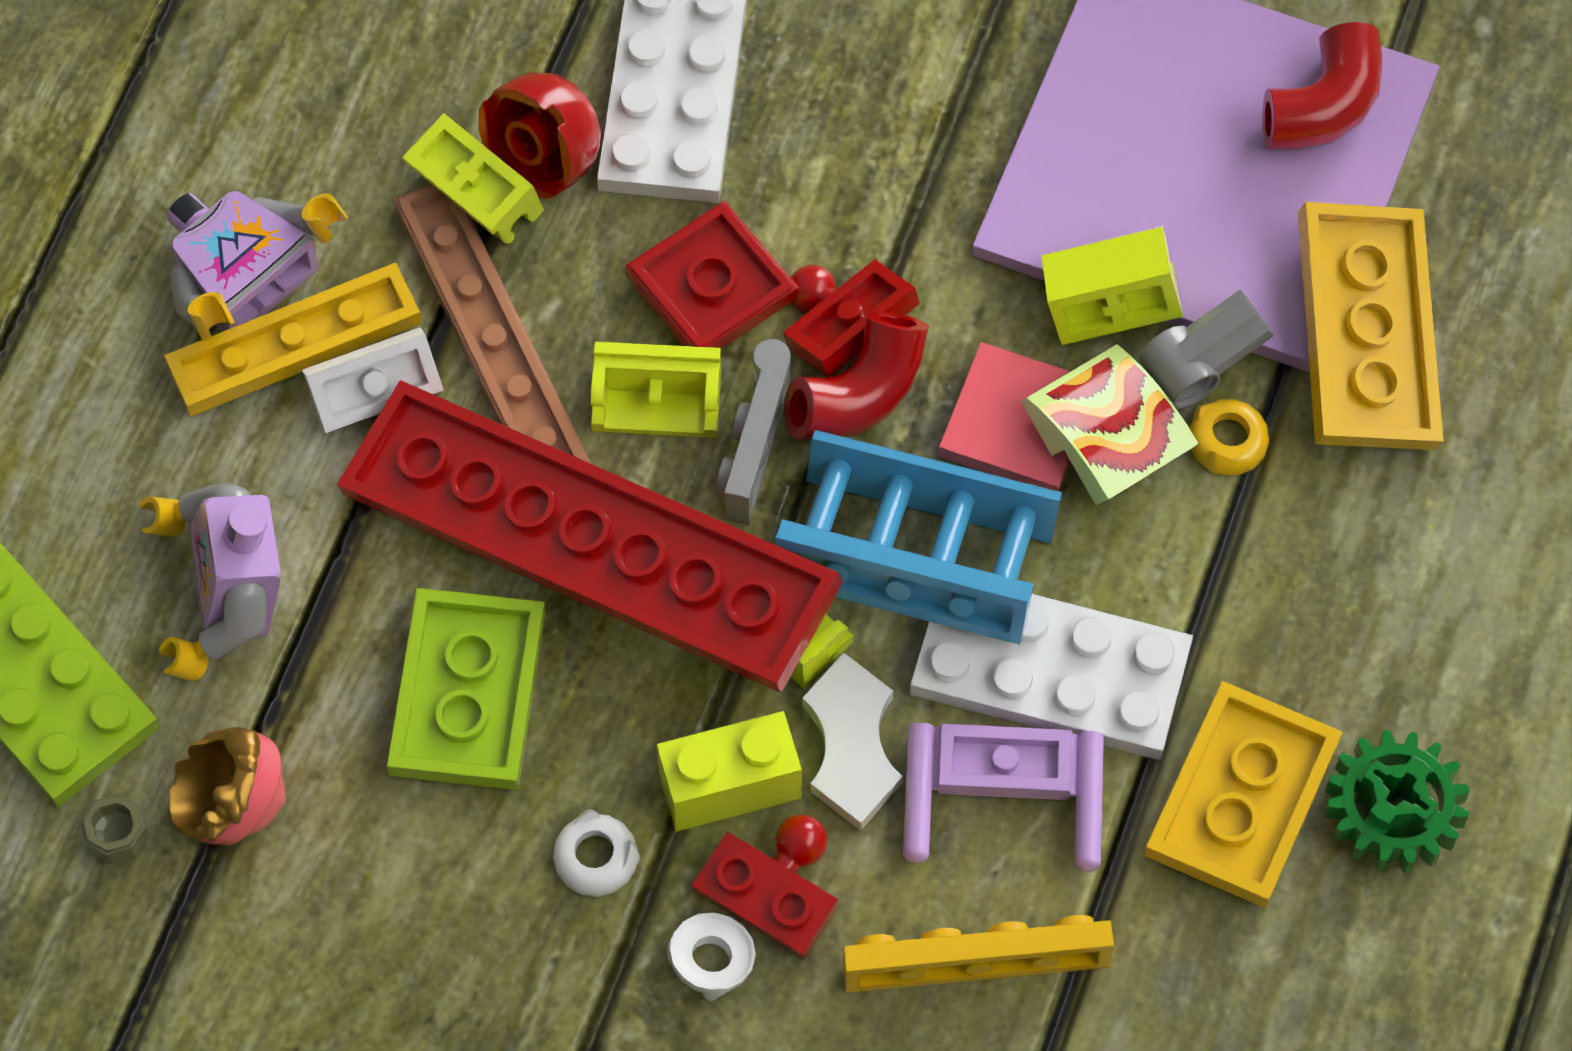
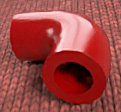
M1348 22L1330 27L1319 37L1322 72L1316 82L1310 86L1300 88H1267L1263 99L1262 126L1264 142L1268 150L1303 149L1333 143L1360 125L1380 94L1382 50L1379 30L1375 26L1363 22Z
M874 312L868 314L860 353L857 360L847 371L838 376L828 378L797 377L792 380L784 400V419L788 433L792 438L798 440H812L815 430L842 437L860 435L888 418L912 388L924 356L929 325L919 319L896 313Z

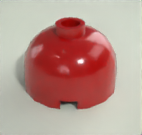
M526 73L496 88L492 95L485 99L479 107L478 130L482 144L497 157L500 156L503 162L532 184L538 198L550 199L576 184L589 171L596 159L600 148L601 130L595 109L588 97L575 84L558 74Z

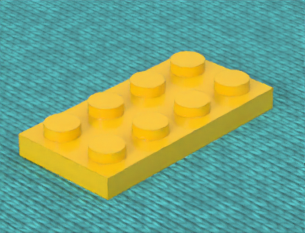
M1305 202L1298 210V225L1315 444L1418 450L1437 449L1444 440L1424 210Z

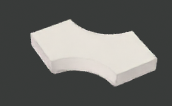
M843 652L802 698V707L818 726L825 745L824 760L818 774L810 784V792L861 831L902 785L903 776L887 759L879 737L880 723L891 705L894 691Z

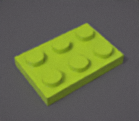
M424 588L416 589L387 762L389 776L509 790L519 789L546 613L544 601Z

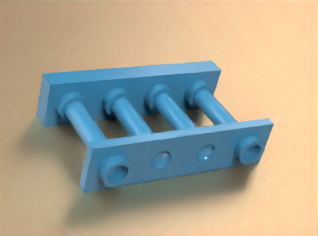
M815 430L811 441L806 482L820 485L806 525L782 519L775 537V545L838 572L843 584L836 594V598L1020 645L1026 627L1034 584L1017 579L1030 539L1051 544L1062 492ZM844 492L881 500L868 541L830 532ZM906 507L943 516L930 557L893 548ZM968 523L1005 532L993 573L955 564Z

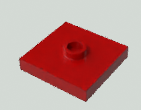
M725 200L625 265V276L683 346L722 349L793 302L796 294L799 292V287Z

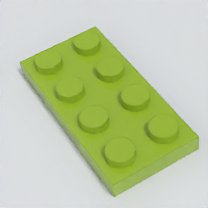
M0 543V743L51 802L59 808L158 731L160 725L156 716Z

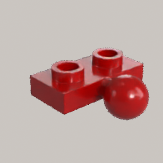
M876 259L838 289L834 277L827 269L818 265H806L797 269L790 277L799 287V292L791 303L796 309L806 314L787 328L783 335L789 350L828 378L860 353L868 314L887 312L907 315L920 302L913 285Z
M804 814L791 816L781 823L775 836V845L778 853L774 859L727 831L691 885L696 894L805 960L840 906L839 900L796 873L800 867H807L818 862L824 855L828 844V837L824 826L816 818Z

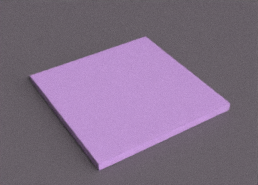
M1077 0L973 243L972 256L1045 281L1041 255L1163 226L1170 263L1173 262L1183 313V317L1163 322L1173 326L1183 325L1188 327L1241 289L1274 335L1251 353L1310 373L1298 210L1305 202L1388 206L1436 81L1440 65L1381 46L1382 74L1380 94L1360 125L1333 143L1303 149L1268 150L1264 142L1262 126L1265 91L1267 88H1300L1310 86L1316 82L1322 72L1319 37L1328 28L1244 0Z

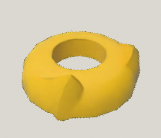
M1218 399L1199 405L1194 412L1189 427L1198 442V445L1190 450L1195 459L1214 475H1240L1253 470L1264 459L1269 445L1268 426L1262 415L1249 404L1236 399ZM1222 420L1236 421L1245 428L1248 439L1238 446H1227L1216 439L1213 434V426Z

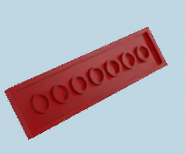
M402 380L398 382L337 483L342 494L779 693L783 691L843 584L840 574L834 570Z

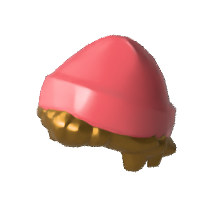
M230 727L224 730L212 731L205 735L203 740L189 744L188 754L190 757L178 759L175 762L174 786L169 789V809L172 827L182 835L199 839L204 843L233 845L246 836L258 833L269 826L286 802L281 758L277 746L270 738L248 728Z

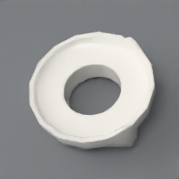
M587 809L563 828L555 841L553 861L557 875L565 886L580 895L601 897L615 893L627 884L635 872L640 859L634 836L625 824L610 815L598 814L592 809ZM591 836H601L609 840L614 847L613 856L609 862L598 868H589L582 865L576 858V850L584 839Z
M718 913L697 914L683 921L673 933V937L667 945L668 960L681 982L695 991L702 992L703 997L707 1001H714L727 992L739 987L752 972L756 956L753 939L745 927L733 918ZM703 944H714L725 950L730 964L721 971L709 972L703 970L695 963L692 952Z

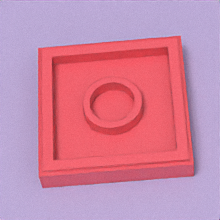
M981 342L940 443L938 457L991 475L1060 491L1071 461L1065 450L1051 456L1021 400L1070 371Z

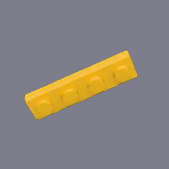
M395 262L215 334L206 341L200 340L165 354L164 357L188 414L192 417L303 372V369L356 351L422 324L420 311Z
M1073 915L1058 919L1054 922V926L1028 928L1027 924L1023 922L1011 921L995 924L988 928V932L961 935V931L955 928H938L925 932L921 939L895 941L893 936L886 934L865 936L856 940L855 945L844 946L843 975L845 992L1109 968L1114 949L1111 920L1094 922L1090 916Z

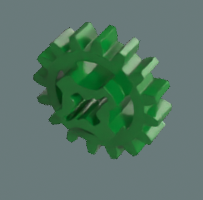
M1383 730L1379 746L1375 748L1365 737L1359 738L1354 749L1355 757L1342 752L1335 766L1339 774L1330 775L1325 792L1334 798L1327 802L1324 811L1325 818L1341 819V822L1336 826L1333 838L1336 842L1346 841L1350 838L1356 842L1351 857L1355 861L1363 858L1368 852L1376 855V871L1383 872L1388 865L1389 859H1396L1399 861L1400 868L1404 874L1411 873L1417 856H1420L1430 867L1435 865L1440 855L1439 846L1452 851L1459 838V833L1456 829L1464 828L1469 816V810L1459 806L1466 802L1470 792L1469 785L1452 783L1457 777L1461 767L1458 761H1453L1442 765L1437 760L1442 745L1438 742L1431 745L1426 751L1417 748L1418 735L1416 732L1411 731L1404 744H1396L1391 731ZM1428 783L1431 784L1438 797L1439 811L1436 809L1438 802L1429 796ZM1354 792L1358 794L1356 801L1365 806L1367 815L1365 821L1356 808ZM1397 796L1404 799L1396 807L1388 803L1394 801Z

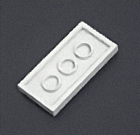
M624 0L597 177L598 191L711 203L720 202L747 0Z
M1032 594L1026 627L1020 645L929 622L911 681L910 695L1034 728L1072 730V734H1079L1084 731H1097L1104 735V746L1161 761L1193 635Z

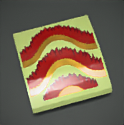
M1118 344L1021 400L1051 456L1065 450L1095 505L1109 500L1198 445L1188 425L1163 390L1146 370Z

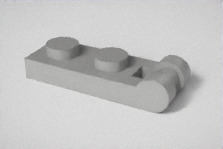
M777 339L764 340L753 351L754 395L751 404L741 402L738 407L732 438L740 440L734 459L729 457L723 458L716 483V494L724 495L725 519L750 525L783 414L786 392L790 385L791 353L787 345Z

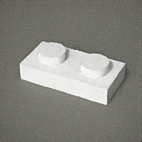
M420 327L302 370L321 427L325 433L380 414L400 380L432 394L444 391L426 335Z

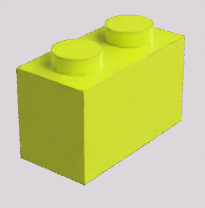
M784 711L657 744L659 776L676 832L802 799V768Z

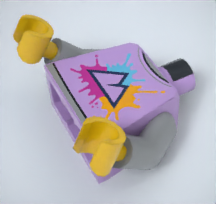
M239 191L228 192L210 209L192 193L182 195L172 204L167 213V221L180 232L170 245L175 264L169 273V281L177 315L196 327L202 341H206L211 338L209 329L216 324L223 332L269 313L319 269L314 242L310 236L315 235L321 243H328L333 237L328 226L336 221L346 222L349 217L329 193L319 194L311 198L306 204H294L262 197L250 199Z
M230 482L215 483L184 493L180 496L179 500L148 496L139 503V509L156 511L153 524L150 527L141 529V532L144 534L177 537L183 532L186 522L190 524L188 535L203 631L200 632L199 641L196 643L177 637H168L164 640L159 648V654L174 659L171 666L163 670L165 675L187 681L199 680L207 669L208 657L217 660L255 637L268 635L280 584V564L270 502L267 496L251 495L247 489Z

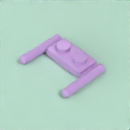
M928 723L910 724L908 726L903 838L904 858L911 863H922L929 857L932 790H938V794L1050 800H1069V797H1076L1075 865L1084 872L1097 870L1101 865L1104 735L1097 731H1084L1079 734H1072V730L961 724H941V727H934Z

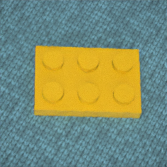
M1222 681L1147 843L1144 856L1266 909L1339 745L1343 732Z

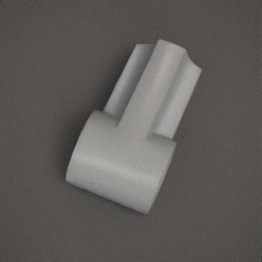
M1240 289L1188 327L1183 325L1175 326L1157 335L1142 349L1140 360L1175 408L1179 410L1192 406L1204 399L1219 384L1221 373L1274 335Z

